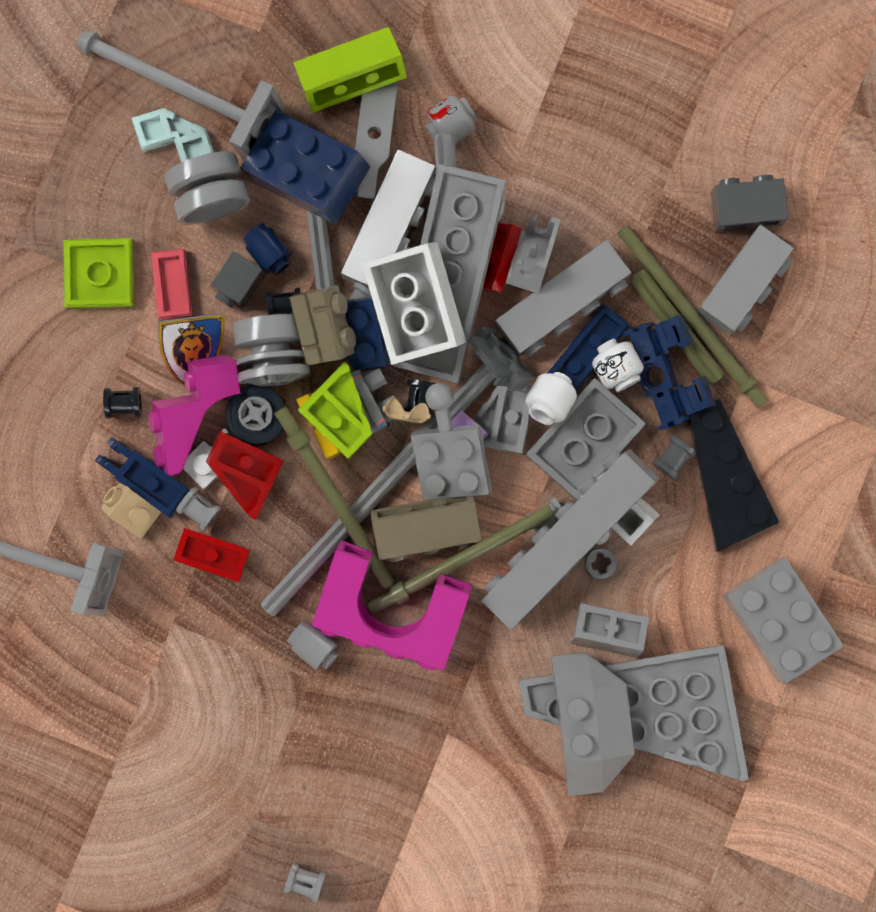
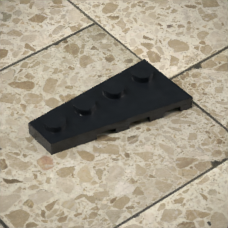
M720 399L715 400V406L690 414V419L688 420L694 450L697 453L695 456L699 465L700 480L706 499L707 514L713 533L715 552L779 523Z

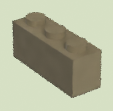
M473 496L429 499L371 510V520L379 560L387 559V561L395 562L405 559L410 554L432 555L440 552L442 548L454 546L457 549H464L473 546L475 542L482 541Z

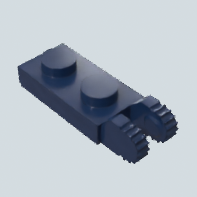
M111 437L107 443L110 445V448L128 459L121 468H118L110 459L98 455L95 462L115 475L114 479L125 487H129L167 517L172 518L176 513L178 505L190 489L137 451H131Z

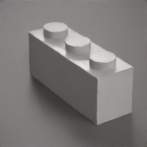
M760 224L697 310L699 315L728 336L736 329L742 332L753 317L749 310L754 303L758 302L761 305L773 288L768 284L776 274L781 277L793 260L788 258L794 248Z

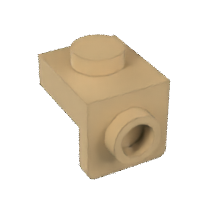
M121 483L117 487H112L106 493L103 499L104 504L101 506V509L109 518L140 539L161 513L145 499Z

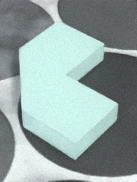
M165 108L132 118L143 153L172 143L176 145L181 162L214 152L205 128L195 123L193 124Z

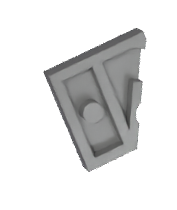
M526 385L522 390L497 386L492 392L491 398L476 413L473 421L481 425V428L488 433V436L483 440L485 448L524 455L531 420L526 397L532 385Z

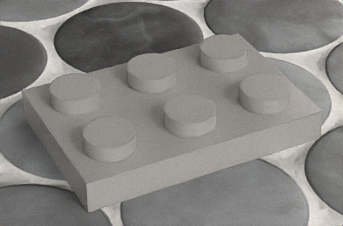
M594 378L576 398L565 420L554 423L527 452L526 456L577 501L582 496L578 490L592 476L597 479L605 470L602 465L616 451L620 453L646 423Z

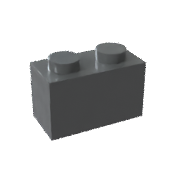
M760 175L754 177L752 182L741 183L739 178H728L720 180L719 185H715L710 192L715 232L757 228L760 224L763 227L782 226L788 220L784 178L774 179L773 175Z

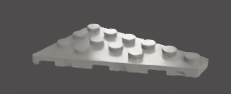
M724 645L603 665L626 683L635 749L740 781L749 780ZM553 674L519 680L524 714L559 725Z

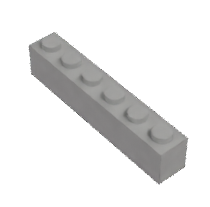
M628 449L623 454L616 451L602 465L607 471L598 480L592 476L578 490L583 496L575 504L568 501L555 514L559 519L551 529L545 525L531 539L535 545L527 554L520 550L508 563L512 569L504 577L497 574L486 585L485 589L489 593L481 601L510 630L554 588L660 479L631 449Z

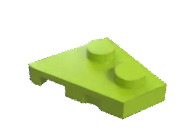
M345 362L298 409L348 459L373 435L351 371Z

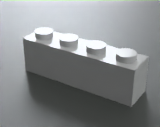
M605 240L540 287L539 293H532L496 319L495 326L514 349L518 357L524 353H527L530 357L545 346L543 340L550 334L554 333L558 337L572 327L573 324L570 320L579 313H582L585 317L601 305L598 300L609 293L613 297L626 288L628 284L625 280L628 279L631 271L608 240Z

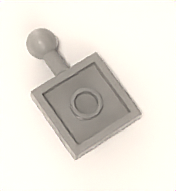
M433 384L428 388L425 398L428 406L435 410L438 429L416 430L411 434L423 500L489 495L492 491L481 425L452 427L449 407L453 402V392L446 384Z

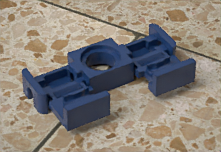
M683 315L675 316L658 324L654 322L643 323L623 333V337L630 336L633 347L643 363V371L639 374L641 378L640 383L645 397H652L662 423V425L657 426V429H669L687 422L690 419V414L716 405L706 376L691 380L693 385L684 388L683 384L678 385L667 355V353H670L669 348L676 345L682 348L693 344ZM654 366L661 368L664 372V381L659 386L652 384L649 380V371Z

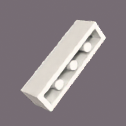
M397 150L341 272L344 280L353 284L358 282L369 288L362 263L408 249L411 240L406 237L411 226L417 228L422 219L425 209L420 206L425 195L432 196L436 178L434 177V165L401 150Z

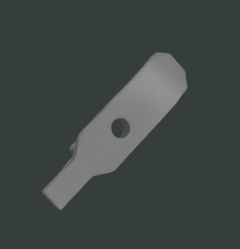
M398 81L362 94L355 150L370 165V169L359 185V198L375 199L378 171H381V167L389 159ZM372 131H377L381 136L377 139H372L368 134Z

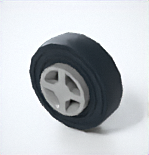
M250 384L240 388V394L233 395L230 398L226 408V422L231 433L238 439L251 445H265L274 441L283 432L284 428L274 413L286 405L283 398L273 388Z

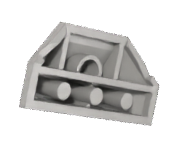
M586 652L551 656L567 795L574 796L603 792L635 755L626 683Z

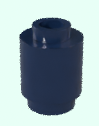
M261 223L244 236L245 249L265 274L273 272L275 275H278L291 264L289 260L292 255L291 250L272 227L267 228L264 223Z

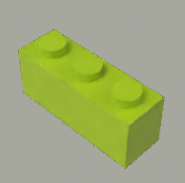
M389 27L293 62L312 113L407 78L401 53Z

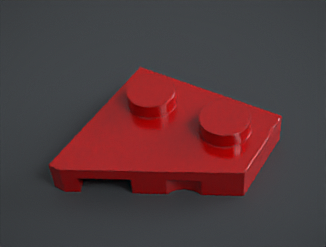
M220 431L205 462L250 518L256 520L284 460Z

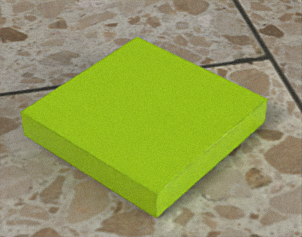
M132 238L63 240L64 307L66 309L134 307V248Z

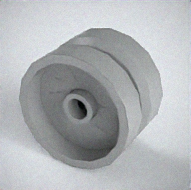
M221 151L200 155L183 161L165 172L164 180L169 194L179 197L174 202L173 207L180 224L193 225L216 220L237 212L249 204L251 199L246 184L243 181L235 180L241 173L235 153Z

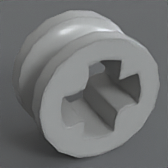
M604 548L591 551L585 559L587 573L596 579L610 577L617 567L614 554ZM597 554H602L603 559L608 557L610 565L605 567V573L599 574V570H593L591 563L596 561Z

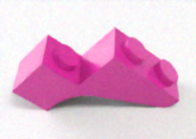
M221 355L187 361L188 372H184V382L187 392H191V395L151 402L153 412L148 414V421L151 432L156 433L157 446H153V456L156 466H160L168 475L178 474L183 470L201 420L208 408L220 399L240 394L236 360L232 357Z

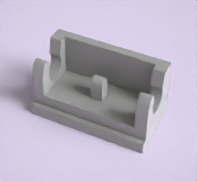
M537 215L530 217L526 231L521 233L506 284L539 293L561 220L552 217L547 224V228L540 229L536 226Z
M583 603L580 604L570 644L635 658L641 655L644 650L649 617Z

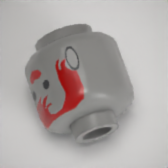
M451 95L428 110L427 117L430 123L425 127L433 140L436 134L452 133L455 138V144H457L474 132V122L478 119L464 97L458 99L456 96Z

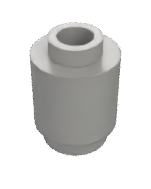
M305 620L297 626L287 640L292 646L291 650L316 671L321 667L327 670L339 656V653L335 651L339 644L331 637L322 634L319 628L313 627L312 624L309 625Z

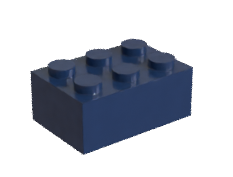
M275 110L240 169L255 184L336 225L369 171L370 165L357 150Z

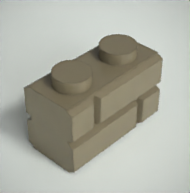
M338 285L305 291L289 297L306 365L339 360L355 353L356 336L353 329L348 327L345 315L348 309L347 300L344 294L340 293Z

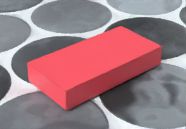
M186 249L151 252L158 320L194 317Z

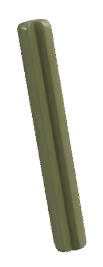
M646 270L639 271L631 278L630 283L660 322L679 316V313ZM687 325L693 344L680 349L702 377L706 376L708 384L713 385L724 376V372Z

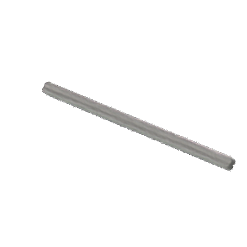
M484 363L453 395V402L449 407L451 421L461 410L464 412L495 379ZM436 415L422 430L438 429ZM412 441L351 505L350 510L359 524L416 464ZM340 518L262 601L261 606L268 614L275 616L335 552L340 541H345L350 534Z

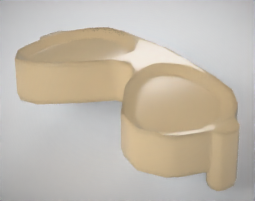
M393 397L387 401L382 409L388 418L422 424L431 419L429 407L425 403H420L410 412H406L399 400Z

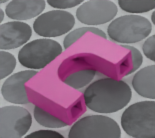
M340 541L333 556L312 626L319 628L324 635L330 637L340 635L351 639L359 647L370 648L372 646L384 650L385 654L392 658L403 659L405 657L417 661L418 665L425 669L436 670L438 668L444 670L471 592L472 584L439 574L428 609L424 615L416 622L406 626H389L379 622L368 612L362 597L363 583L374 551Z

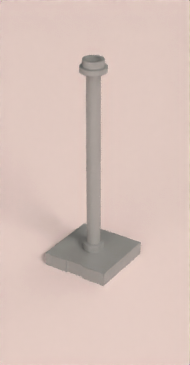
M84 30L78 38L77 48L84 55L90 56L96 53L239 122L229 142L243 161H245L274 111L277 110L284 113L286 109L274 86L262 80L246 110L100 41L99 33L93 30L90 32Z
M0 541V556L80 581L70 611L83 615L104 616L123 560L124 550L92 543L85 568Z

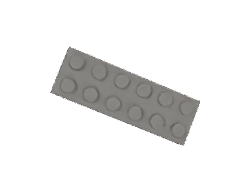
M445 164L438 165L420 245L438 242L466 343L396 363L393 366L454 383L461 382L469 348L467 340L472 335L508 180Z

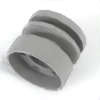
M294 314L258 316L236 321L232 324L235 347L251 350V354L236 360L238 367L253 368L238 373V382L240 384H253L259 387L281 386L311 376L309 365L294 364L305 361L302 350L292 349L293 345L301 343Z

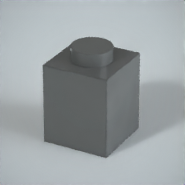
M233 251L211 284L214 291L217 292L215 298L229 308H233L236 304L243 309L265 274L261 268Z

